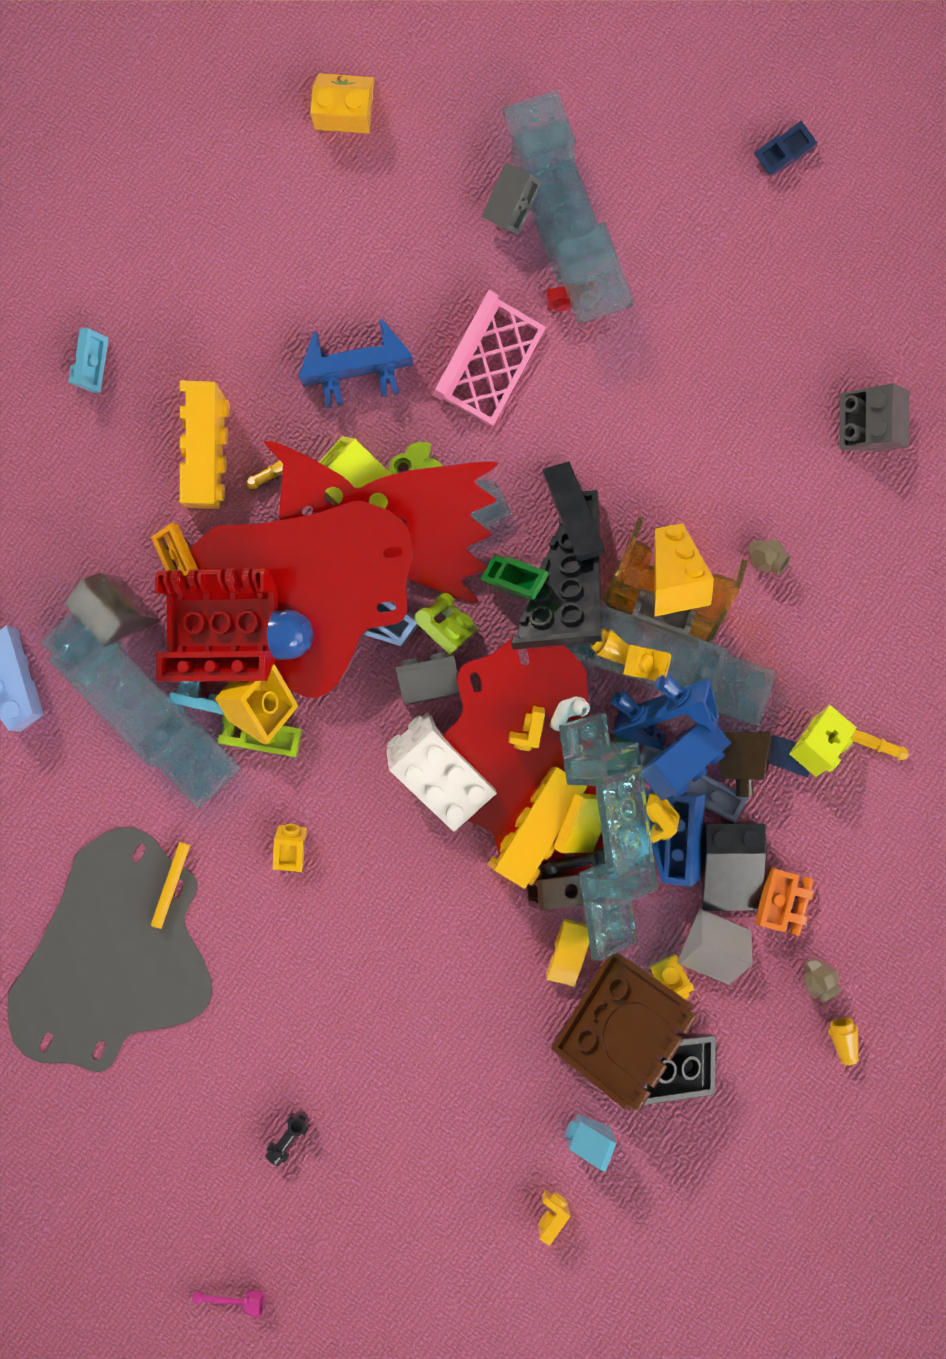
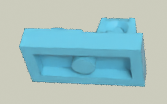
M81 328L79 330L76 363L70 366L69 383L92 393H101L108 337L89 328Z
M181 681L177 692L170 693V703L224 715L215 700L218 695L209 693L208 698L200 697L202 681Z

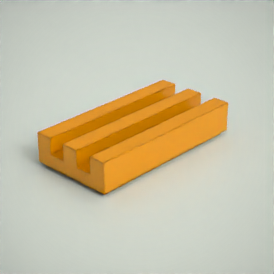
M170 523L151 536L165 570H171L172 572L176 570L172 561L174 560L178 570L182 571L188 581L187 574L189 570H198L179 525L177 523ZM163 537L165 538L166 543H167V545H168V547H169V552H168V550H167V548H166V545H165V543H164V541H163V539H162Z

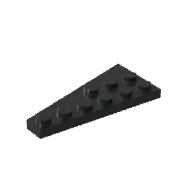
M598 490L582 491L600 535ZM560 518L558 520L557 532L555 536H552L549 544L550 550L548 555L543 559L540 569L547 571L549 575L535 600H530L526 612L522 613L520 618L521 625L517 635H514L511 642L513 650L603 641L601 555L576 562Z

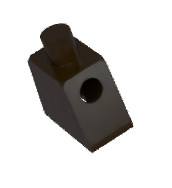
M723 732L731 744L723 750L725 756L719 761L722 779H736L737 797H754V780H764L768 776L774 732Z
M574 872L558 873L544 877L539 875L533 885H527L528 904L540 911L584 905V896L598 894L597 880L595 877L583 879L581 874ZM568 885V891L565 893V888Z

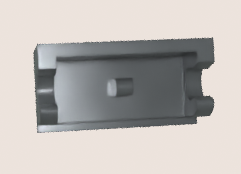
M506 162L481 217L519 235L543 181Z
M640 589L631 616L684 635H689L692 620L697 612L696 608L654 617V592Z

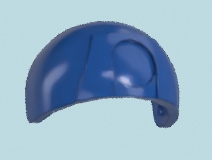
M290 609L276 610L272 613L267 628L268 646L272 656L277 660L295 659L310 649L313 643V628L306 616Z

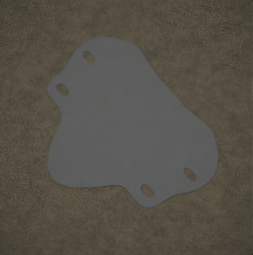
M117 828L99 836L80 850L75 857L60 903L33 957L10 989L8 995L9 1029L13 1042L30 1059L40 1063H70L90 1071L102 1072L113 1064L124 1040L130 1034L172 1027L189 1022L200 1015L209 1005L212 994L211 977L201 953L184 924L185 914L197 891L196 878L189 870L184 867L182 868L179 880L184 881V887L179 897L176 899L172 898L162 929L152 927L151 922L173 860L168 858L155 839L147 833L134 828ZM138 844H144L146 849L141 860L137 863L132 861V855ZM48 1032L52 1033L53 1040L48 1050L42 1052L39 1047L45 1034ZM104 1041L106 1048L101 1058L95 1060L92 1054L97 1043Z

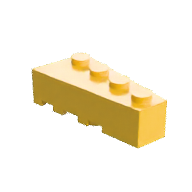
M180 380V391L186 394V405L180 406V418H182L183 428L186 429V434L180 436V451L182 457H185V462L180 463V503L185 508L220 509V501L225 499V485L221 484L222 473H226L227 469L226 456H223V445L228 444V429L224 428L225 417H229L230 403L229 400H226V397L215 382Z
M551 767L531 797L530 802L534 803L532 808L526 807L521 812L515 824V827L518 829L515 833L511 832L505 836L500 844V856L498 859L492 856L487 865L524 889L528 884L533 885L540 874L538 867L542 860H547L554 851L553 842L560 832L574 796L576 794H586L584 791L587 786L558 767Z

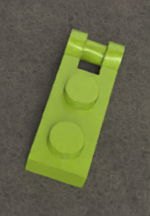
M223 715L221 722L224 724L222 735H219L217 743L297 757L302 729L282 726L268 744H262L244 731H241L240 738L233 737L235 725L230 723L226 716Z

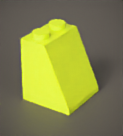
M344 436L319 461V463L342 475L356 488H361L376 479L392 475L356 439ZM330 487L325 491L324 496L334 505L342 501L343 494L339 488ZM375 493L369 499L370 504L384 509L388 504L386 496L382 493Z

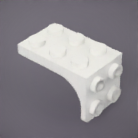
M425 713L423 716L418 715L410 722L409 729L401 736L396 735L388 743L386 752L389 771L455 832L495 796L497 792L443 737L434 724L432 716L429 713Z

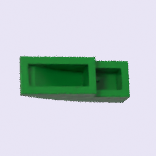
M494 554L481 580L502 593L522 599L535 600L549 573L507 556L503 558Z

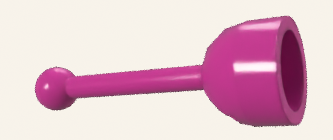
M258 1290L249 1291L242 1299L207 1296L198 1291L193 1294L192 1301L194 1304L211 1302L241 1305L246 1315L261 1317L264 1309L265 1292Z

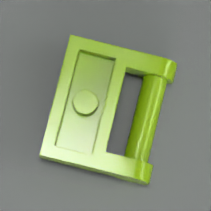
M448 593L441 594L436 598L434 604L428 608L420 609L415 614L416 623L449 655L469 640L479 629L470 616L462 613L454 605V599ZM442 613L447 618L438 624L434 617Z

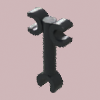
M612 844L607 848H596L594 852L559 860L543 861L539 867L541 875L544 877L556 874L559 871L591 864L593 868L603 863L612 864L614 863V858L618 857L616 845Z

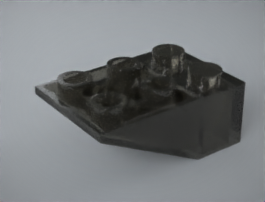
M98 573L80 580L64 603L104 647L160 621L159 617L122 578L104 573Z

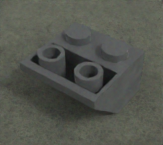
M891 383L840 393V449L852 451H889L909 447L910 391Z
M447 652L430 655V661L420 662L418 658L401 661L402 666L395 668L404 705L460 695L454 656L448 657Z

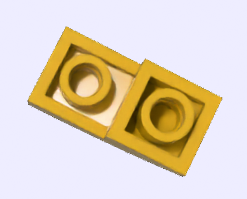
M563 919L554 942L555 951L546 971L547 980L575 986L588 948L592 926Z

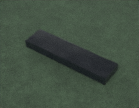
M570 461L542 469L544 479L576 562L605 554L604 545Z

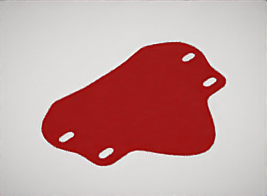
M352 501L316 514L268 523L219 525L213 527L190 548L198 570H227L234 568L239 575L243 587L242 570L245 568H269L278 591V610H295L310 620L313 628V643L310 649L298 658L289 660L275 659L274 662L287 687L304 697L318 698L328 694L339 683L345 673L362 634L370 628L397 624L403 620L407 613L406 580L413 559L411 535L404 522L395 514L364 501ZM393 547L402 548L403 553L401 556L386 558L383 555L385 549ZM384 602H394L396 608L393 611L379 612L377 605Z
M512 637L493 654L464 664L458 671L457 683L463 704L462 715L443 737L496 789L497 794L467 821L481 825L492 832L499 856L501 854V842L506 835L516 832L518 829L515 827L517 818L526 807L532 808L534 803L530 802L531 797L551 767H558L585 784L587 788L584 793L611 797L603 776L589 712L583 717L581 715L569 717L562 732L549 727L554 712L561 701L573 697H582L589 704L587 677L584 666L565 645L527 648L529 664L522 665L518 649L513 650ZM472 673H478L482 685L480 692L473 690L470 679ZM533 706L545 708L539 748L532 747L531 751L514 748V744L509 743L510 731L528 734L527 731H523L526 713L532 714ZM614 803L594 849L599 847L600 849L607 848L612 843L613 834L618 823V813ZM554 849L552 855L547 860L564 859L566 856L565 853H560ZM582 852V853H574V854H575V856H578V855L587 854V853H591V852ZM591 864L559 871L558 873L574 872L578 874L588 871L593 867Z

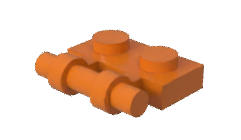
M769 867L754 924L786 933L788 921H790L789 933L800 936L802 926L806 925L808 919L805 915L809 899L812 900L814 891H812L814 879L803 876L801 886L797 887L800 875ZM795 896H798L793 913L791 912V909L794 902Z

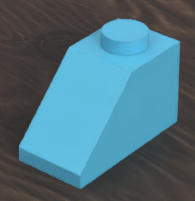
M577 1114L575 1122L572 1120L569 1122L565 1133V1138L568 1139L569 1150L599 1170L606 1172L616 1146L610 1126Z

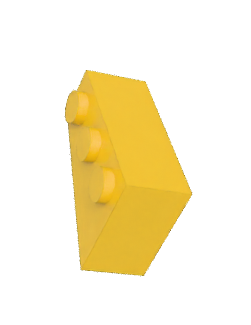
M684 524L656 528L654 539V617L711 605L714 578Z

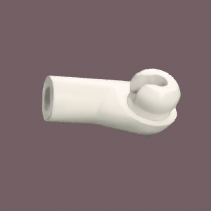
M573 697L561 701L554 712L549 727L562 732L569 717L576 715L583 717L587 715L590 705L582 697Z

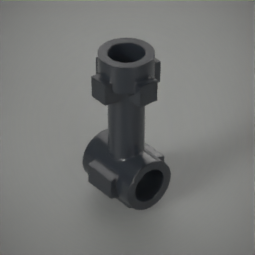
M302 1111L290 1115L287 1120L288 1129L277 1144L271 1142L266 1149L268 1152L265 1154V1157L270 1163L275 1166H279L282 1162L285 1163L289 1157L286 1150L296 1136L305 1135L310 1127L308 1124V1114Z

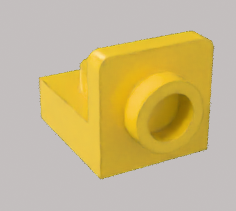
M629 645L623 674L654 681L661 675L666 678L672 655L668 652Z
M533 706L532 714L526 713L523 731H527L528 734L510 731L509 743L514 744V748L524 751H531L532 747L539 748L545 708Z
M655 792L649 794L646 812L650 820L656 823L651 828L649 839L652 843L660 839L667 840L677 832L680 815L667 799L662 801Z
M296 824L278 826L273 845V870L302 872L304 842L307 835L306 827H299Z
M675 953L649 966L656 979L685 999L690 997L689 992L695 990L682 966L677 963L678 958Z
M545 1190L542 1194V1201L552 1211L547 1210L543 1214L538 1226L540 1227V1240L550 1246L571 1216L567 1206L568 1201L557 1192L551 1194Z

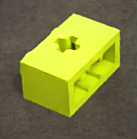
M829 705L812 719L789 755L815 777L826 770L831 772L841 761L838 757L840 753L845 752L853 743L851 736L857 727Z

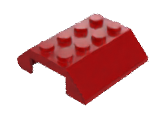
M234 568L227 570H189L187 574L188 581L181 570H174L173 572L171 570L157 571L155 575V594H165L167 602V652H156V681H267L275 662V658L272 656L268 646L267 628L272 613L278 610V591L269 568H245L242 570L241 577L244 587Z

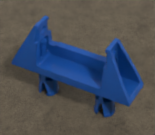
M380 319L379 323L383 339L380 343L384 346L361 348L324 357L325 353L321 350L318 332L313 333L301 367L299 379L303 387L322 384L326 408H332V394L335 395L338 406L343 405L339 380L378 373L382 397H387V383H390L394 396L399 394L395 369L414 366L413 358L410 351L383 319Z
M667 672L666 678L661 675L655 682V687L664 695L638 704L625 690H622L621 694L617 691L611 698V704L620 710L612 734L631 742L663 749L666 734L662 733L657 727V723L683 714L688 715L700 725H705L711 732L716 731L719 717L709 679L681 687L672 675Z

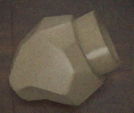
M777 539L770 541L755 540L748 546L751 565L758 571L774 572L780 575L791 559V555L785 552L786 549Z
M810 959L805 963L803 978L811 998L818 997L824 1004L842 992L838 985L840 977L833 967L819 959Z

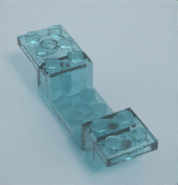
M558 90L504 107L503 115L512 138L511 156L515 167L543 181L532 204L531 212L557 284L564 283L578 324L633 306L634 301L606 223L597 224L574 160L576 140Z
M82 602L40 642L53 655L49 661L149 767H159L198 809H201L242 769L184 706L175 705L122 649L125 644L85 603Z
M602 605V628L613 630L628 645L671 653L668 673L672 675L681 687L709 679L719 714L756 727L760 725L777 671L728 655L729 649ZM591 643L565 645L585 667L591 669L599 667L655 687L656 681L624 675L625 665L595 655V651L590 648Z
M596 713L559 725L567 785L596 786V798L599 807L606 863L580 872L591 958L592 960L602 961L637 942L632 901L658 889L652 841L649 839L651 833L649 818L646 812L647 803L644 781L639 773L642 770L639 744L633 742H610L606 713Z

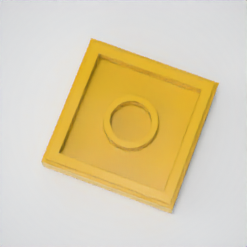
M576 794L553 848L560 853L593 852L615 799L607 795Z

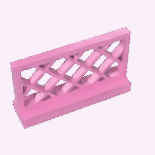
M488 290L432 396L441 401L442 399L448 401L493 427L546 327L497 299L499 295ZM498 309L509 315L511 325L497 328L494 315ZM491 323L492 330L486 331ZM527 325L537 331L533 340L522 342L518 327ZM513 329L517 344L503 348L499 333ZM494 334L498 349L484 353L481 339ZM529 346L525 353L523 347ZM478 348L479 354L473 356L474 352ZM519 349L522 359L520 364L508 367L504 352ZM500 353L504 369L489 372L485 357ZM481 359L485 374L470 377L467 365L470 361ZM516 370L513 377H511L510 371ZM463 373H465L466 379L460 380ZM505 373L509 385L506 389L495 392L491 377ZM487 378L491 393L476 397L472 382ZM468 383L471 399L461 401L452 396L456 386ZM503 394L502 398L498 402L497 396ZM492 397L495 411L489 417L480 411L478 401ZM473 403L475 408L468 404Z

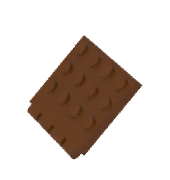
M612 949L551 1050L623 1109L630 1111L633 1108L640 1112L651 1094L645 1088L646 1084L653 1088L656 1086L667 1068V1065L661 1059L664 1057L671 1061L684 1040L677 1035L678 1031L680 1030L687 1034L698 1015L691 1011L694 1004L624 955Z

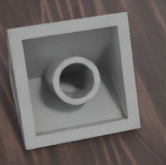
M699 909L677 963L729 985L753 965L751 930Z

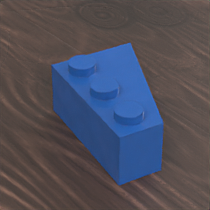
M699 723L692 725L675 737L676 741L674 743L668 744L660 755H657L639 772L662 801L672 795L675 799L680 797L690 788L687 783L691 779L693 782L700 779L708 772L705 767L709 763L713 766L725 756L723 750L731 742L718 726L715 732H711L705 725H700Z
M652 788L638 791L640 800H643L645 812L649 794L654 792ZM685 792L676 799L673 795L666 798L680 815L677 832L667 840L660 839L652 847L661 882L691 887L701 880L705 794ZM647 815V827H650L651 830L652 826L656 823H653Z

